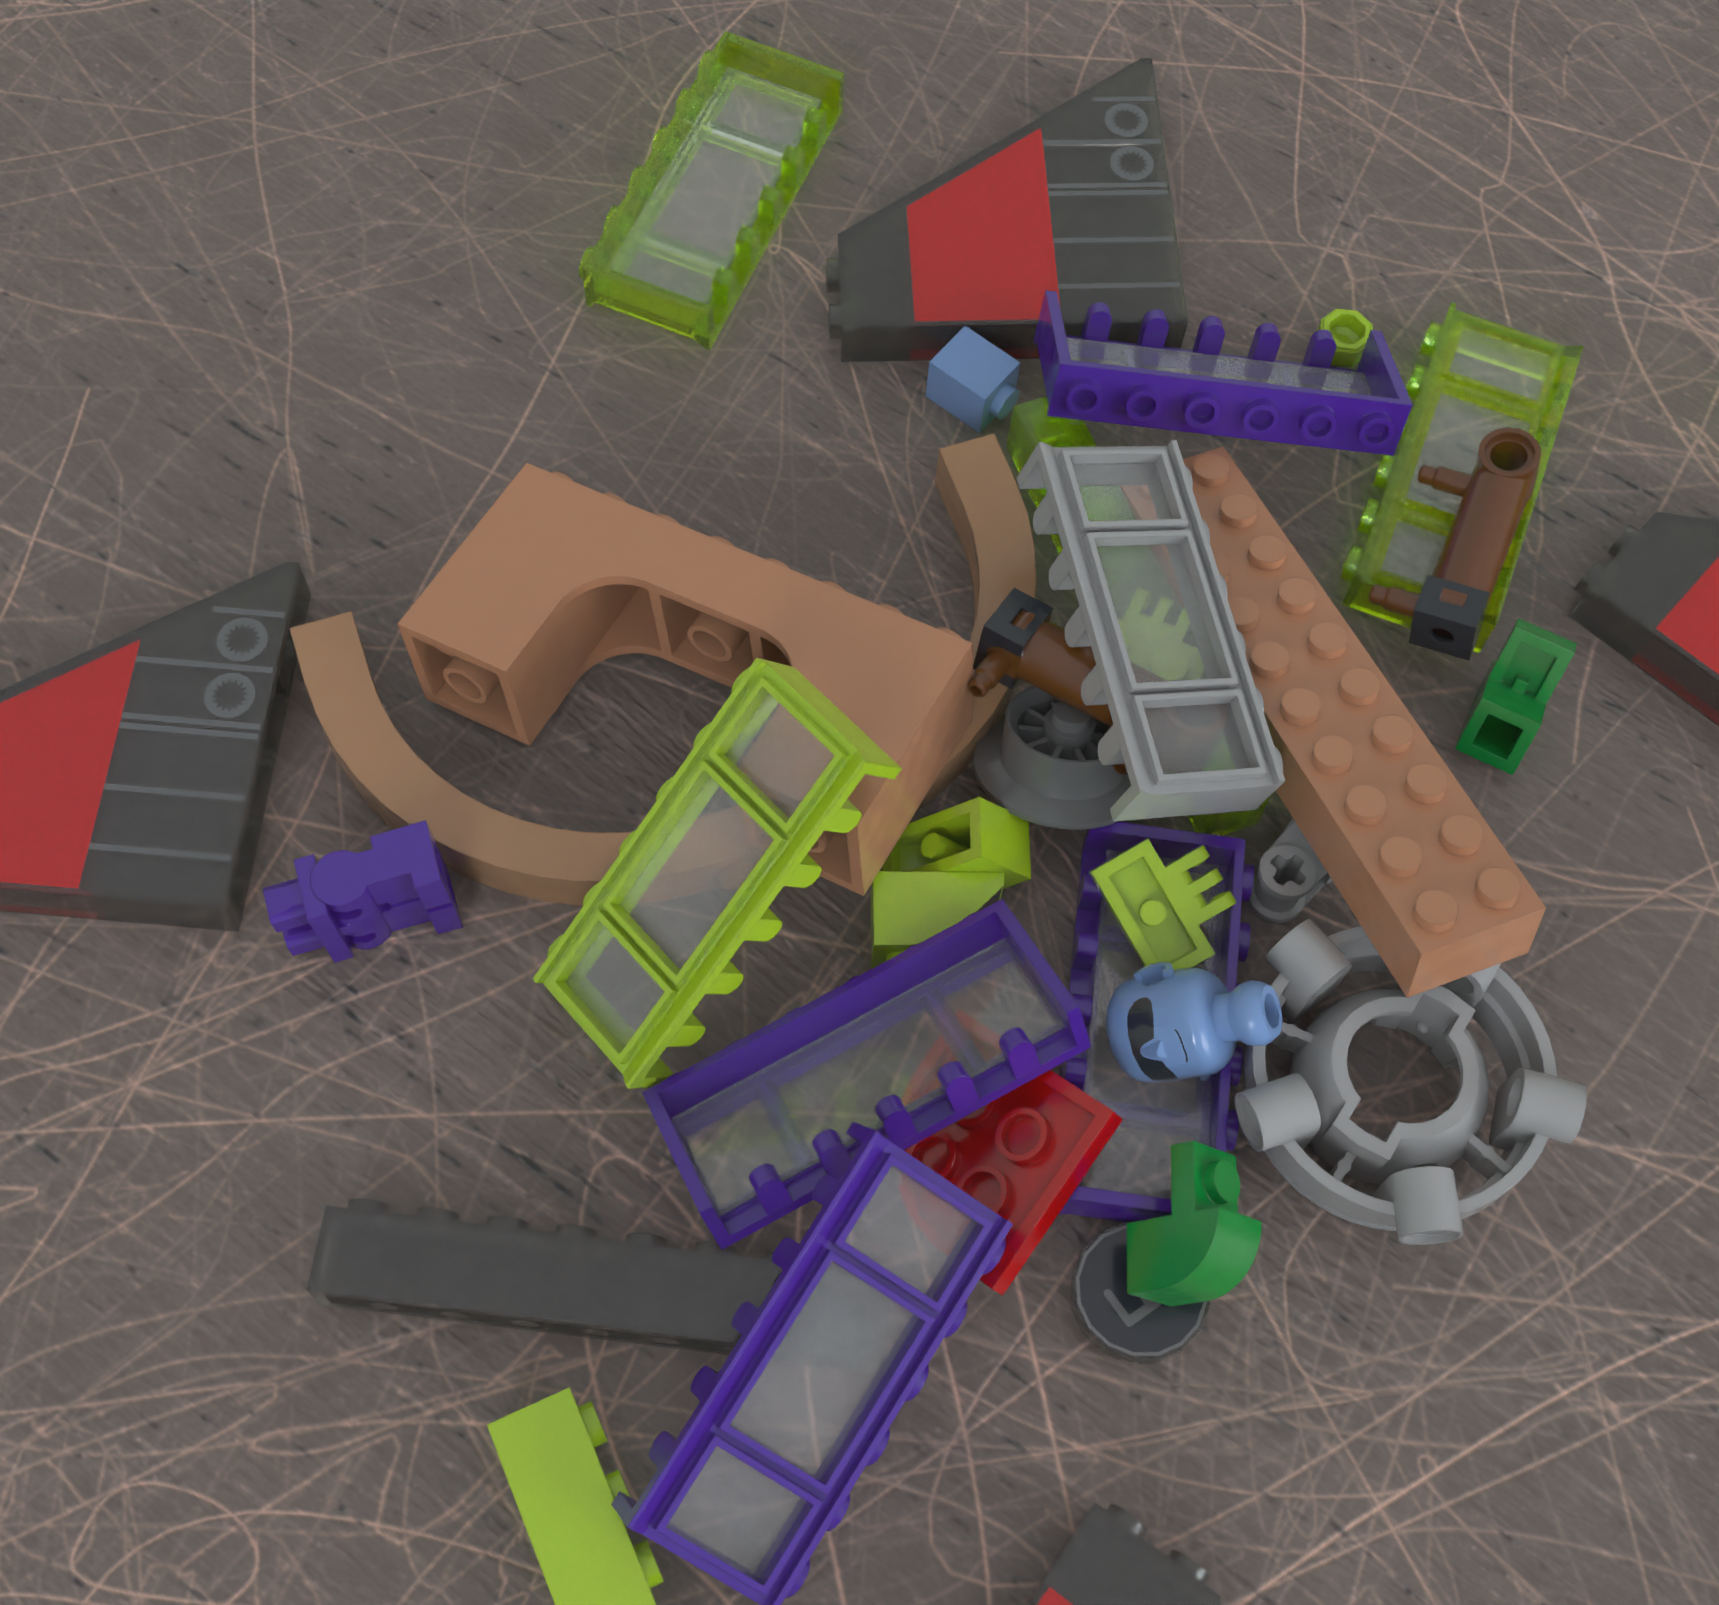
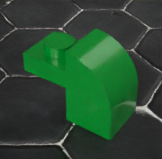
M1518 618L1496 660H1493L1477 691L1462 725L1455 749L1508 774L1514 775L1542 724L1546 704L1575 654L1577 643Z
M1194 1140L1170 1145L1172 1215L1127 1223V1294L1171 1307L1214 1300L1231 1291L1250 1269L1257 1254L1261 1238L1262 1221L1238 1213L1237 1198L1240 1193V1179L1236 1170V1156Z

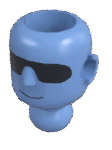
M1169 962L1150 964L1138 970L1134 974L1135 977L1126 980L1114 990L1107 1006V1037L1117 1064L1130 1078L1147 1083L1174 1082L1197 1077L1206 1081L1210 1075L1216 1074L1230 1062L1237 1041H1242L1251 1046H1265L1271 1043L1280 1034L1282 1029L1281 1006L1272 986L1261 981L1250 980L1239 984L1233 991L1228 992L1226 986L1214 973L1199 968L1174 970Z

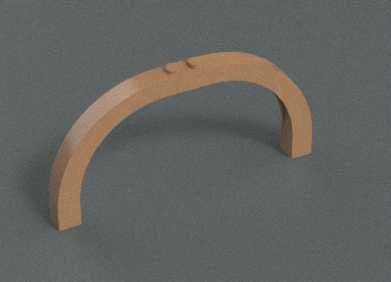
M995 433L939 448L935 484L959 537L969 567L974 598V626L970 642L973 643V664L984 624L1013 588L1035 598L1037 583L1035 546L1028 513ZM352 611L289 628L307 691L331 750L346 777L367 805L392 830L426 820L447 868L464 877L507 893L539 901L583 906L585 895L594 885L602 880L618 857L622 842L633 831L581 832L552 828L507 815L462 793L437 775L419 758L394 727L379 700ZM998 683L984 697L973 696V720L917 810L941 793L973 760L977 743L993 725L1000 721L1016 684L1010 689ZM737 806L700 817L638 905L670 901L720 887L726 890L739 889L765 853V851L748 844L742 808Z

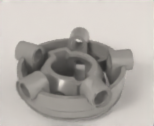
M1307 919L1292 929L1266 955L1265 959L1279 973L1271 986L1279 998L1282 1013L1292 1023L1282 1022L1280 1034L1271 1042L1282 1050L1286 1049L1293 1052L1290 1060L1289 1075L1268 1082L1265 1061L1266 1045L1251 1046L1246 1044L1243 1069L1244 1091L1236 1094L1235 1109L1242 1131L1252 1148L1257 1152L1264 1151L1273 1166L1285 1180L1318 1207L1355 1224L1375 1229L1397 1231L1398 1242L1402 1244L1431 1245L1454 1241L1463 1236L1461 1220L1490 1206L1516 1185L1533 1167L1548 1139L1570 1144L1576 1138L1586 1109V1086L1582 1083L1557 1076L1554 1053L1543 1022L1521 988L1500 968L1502 963L1409 998L1405 996L1402 990L1398 989L1368 990L1342 998L1320 1012L1309 1027L1303 1031L1293 1025V1023L1336 990L1347 973L1360 971L1391 972L1362 926L1327 936L1312 919ZM1472 1017L1490 1038L1499 1054L1507 1080L1497 1089L1488 1145L1483 1143L1478 1138L1487 1113L1489 1079L1482 1052L1475 1038L1466 1028ZM1369 1021H1372V1024L1375 1026L1392 1029L1398 1027L1415 1035L1431 1047L1430 1051L1444 1069L1458 1065L1460 1069L1459 1091L1457 1096L1453 1098V1104L1446 1112L1435 1119L1423 1123H1403L1398 1121L1384 1141L1365 1132L1350 1120L1361 1097L1355 1091L1349 1078L1347 1066L1348 1048L1353 1035ZM1308 1144L1318 1157L1333 1168L1329 1173L1323 1170L1304 1152V1148ZM1491 1146L1504 1149L1501 1157L1494 1152ZM1462 1157L1469 1163L1472 1169L1477 1170L1487 1180L1479 1188L1458 1198L1454 1171L1449 1167ZM1346 1175L1357 1181L1380 1186L1372 1193V1196H1369L1347 1186L1341 1181Z

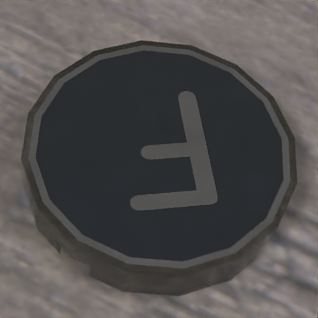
M1122 1222L1099 1232L1078 1256L1071 1277V1310L1082 1334L1103 1354L1118 1360L1124 1359L1129 1362H1139L1138 1364H1156L1181 1353L1203 1328L1211 1302L1206 1301L1171 1307L1127 1294V1223L1130 1222Z

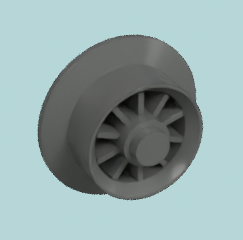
M1034 686L1023 690L1011 700L1005 719L991 727L979 740L974 751V774L986 795L998 806L1007 809L1009 813L1023 820L1046 827L1084 830L1114 824L1118 821H1113L1110 808L1131 786L1128 774H1118L1114 770L1113 765H1102L1099 760V741L1111 727Z

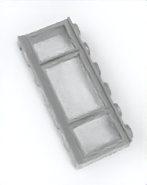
M1171 440L1168 446L1052 447L1044 442H1039L1016 479L1019 489H1046L1047 491L1033 516L1034 531L1037 535L1059 533L1063 550L1049 569V584L1052 590L1075 589L1079 607L1065 626V641L1069 647L1091 646L1096 662L1095 667L1082 682L1081 697L1083 703L1087 706L1108 704L1113 721L1112 727L1099 741L1098 757L1102 765L1125 763L1131 783L1128 790L1110 808L1113 821L1256 810L1285 782L1283 761L1279 750L1273 744L1264 715L1263 697L1259 689L1255 687L1245 656V641L1241 632L1236 628L1227 599L1226 581L1219 574L1210 546L1209 528L1207 523L1201 518L1192 490V475L1189 468L1184 464L1177 440Z

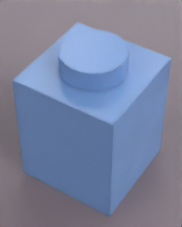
M964 326L929 362L926 397L978 433H981L995 417L1000 420L1005 418L1016 404L1020 391L1016 388L1020 362L967 326Z

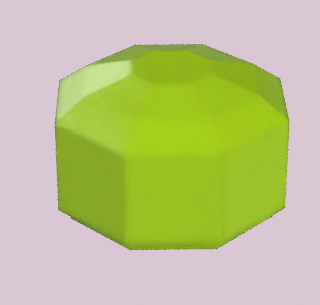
M1335 309L1320 320L1317 331L1323 329L1330 331L1336 343V351L1331 365L1353 367L1360 362L1370 330H1373V324L1360 312Z

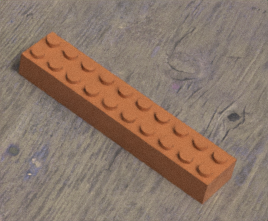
M1224 446L1183 459L1185 466L1189 468L1192 475V490L1201 518L1207 523L1209 528L1210 546L1219 574L1226 581L1227 599L1236 628L1241 632L1245 641V656L1255 687L1259 689L1263 697L1264 715L1273 744L1277 747L1282 757L1285 782L1275 791L1405 996L1409 998L1527 954L1546 910L1541 899ZM1114 487L1112 521L1156 520L1147 487ZM1121 546L1156 603H1158L1160 598L1173 602L1168 622L1174 627L1184 607L1165 546ZM1190 631L1184 645L1196 649Z

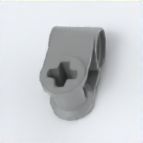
M1294 819L1290 821L1280 837L1262 856L1258 864V872L1254 875L1249 902H1247L1250 910L1258 918L1268 923L1281 924L1291 921L1325 884H1329L1332 881Z

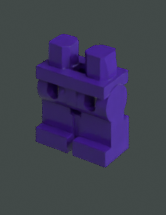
M426 820L370 836L373 849L360 853L341 850L331 852L319 861H317L314 854L294 859L297 873L296 879L263 888L270 923L277 933L283 932L284 940L292 956L325 947L334 963L353 958L352 947L361 950L373 949L383 944L393 931L429 921L432 922L437 934L463 928L449 870Z

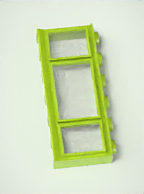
M756 657L752 665L736 678L732 686L731 695L713 721L697 734L692 751L676 774L661 786L656 795L655 804L639 827L624 839L620 846L618 857L602 880L587 892L583 900V907L564 934L560 935L551 944L547 952V959L535 974L533 980L535 983L544 984L622 1073L628 1089L651 1088L674 1074L660 1058L666 1047L691 1046L700 1040L705 1033V1026L692 1013L704 995L729 994L742 983L743 974L730 961L744 941L765 942L772 939L780 931L782 921L768 907L783 886L806 888L812 885L820 876L822 868L807 853L823 831L847 833L859 823L862 813L847 798L863 776L867 774L894 780L902 768L795 667Z

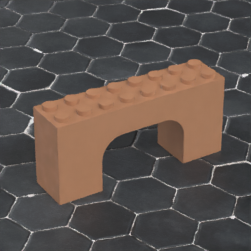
M529 463L523 466L398 622L399 630L427 700L529 746L580 677L594 665L614 656L631 653L657 656L731 688L736 678L752 665L756 657L795 667L902 768L894 780L865 774L847 798L862 813L859 823L847 833L823 831L807 853L822 868L820 877L862 896L866 894L973 720V695L968 689V683L973 678V643L963 639L956 632L944 627L935 628L905 616L891 605L873 603L848 593L834 582L816 580L791 570L777 559H764L735 547L731 542L722 537L707 536L680 525L668 515H655L628 504L621 497L613 493L598 492L574 482L570 477L561 472H549ZM779 704L777 707L778 711L739 769L790 818L834 755L790 712ZM743 810L748 844L766 851L773 842V839Z

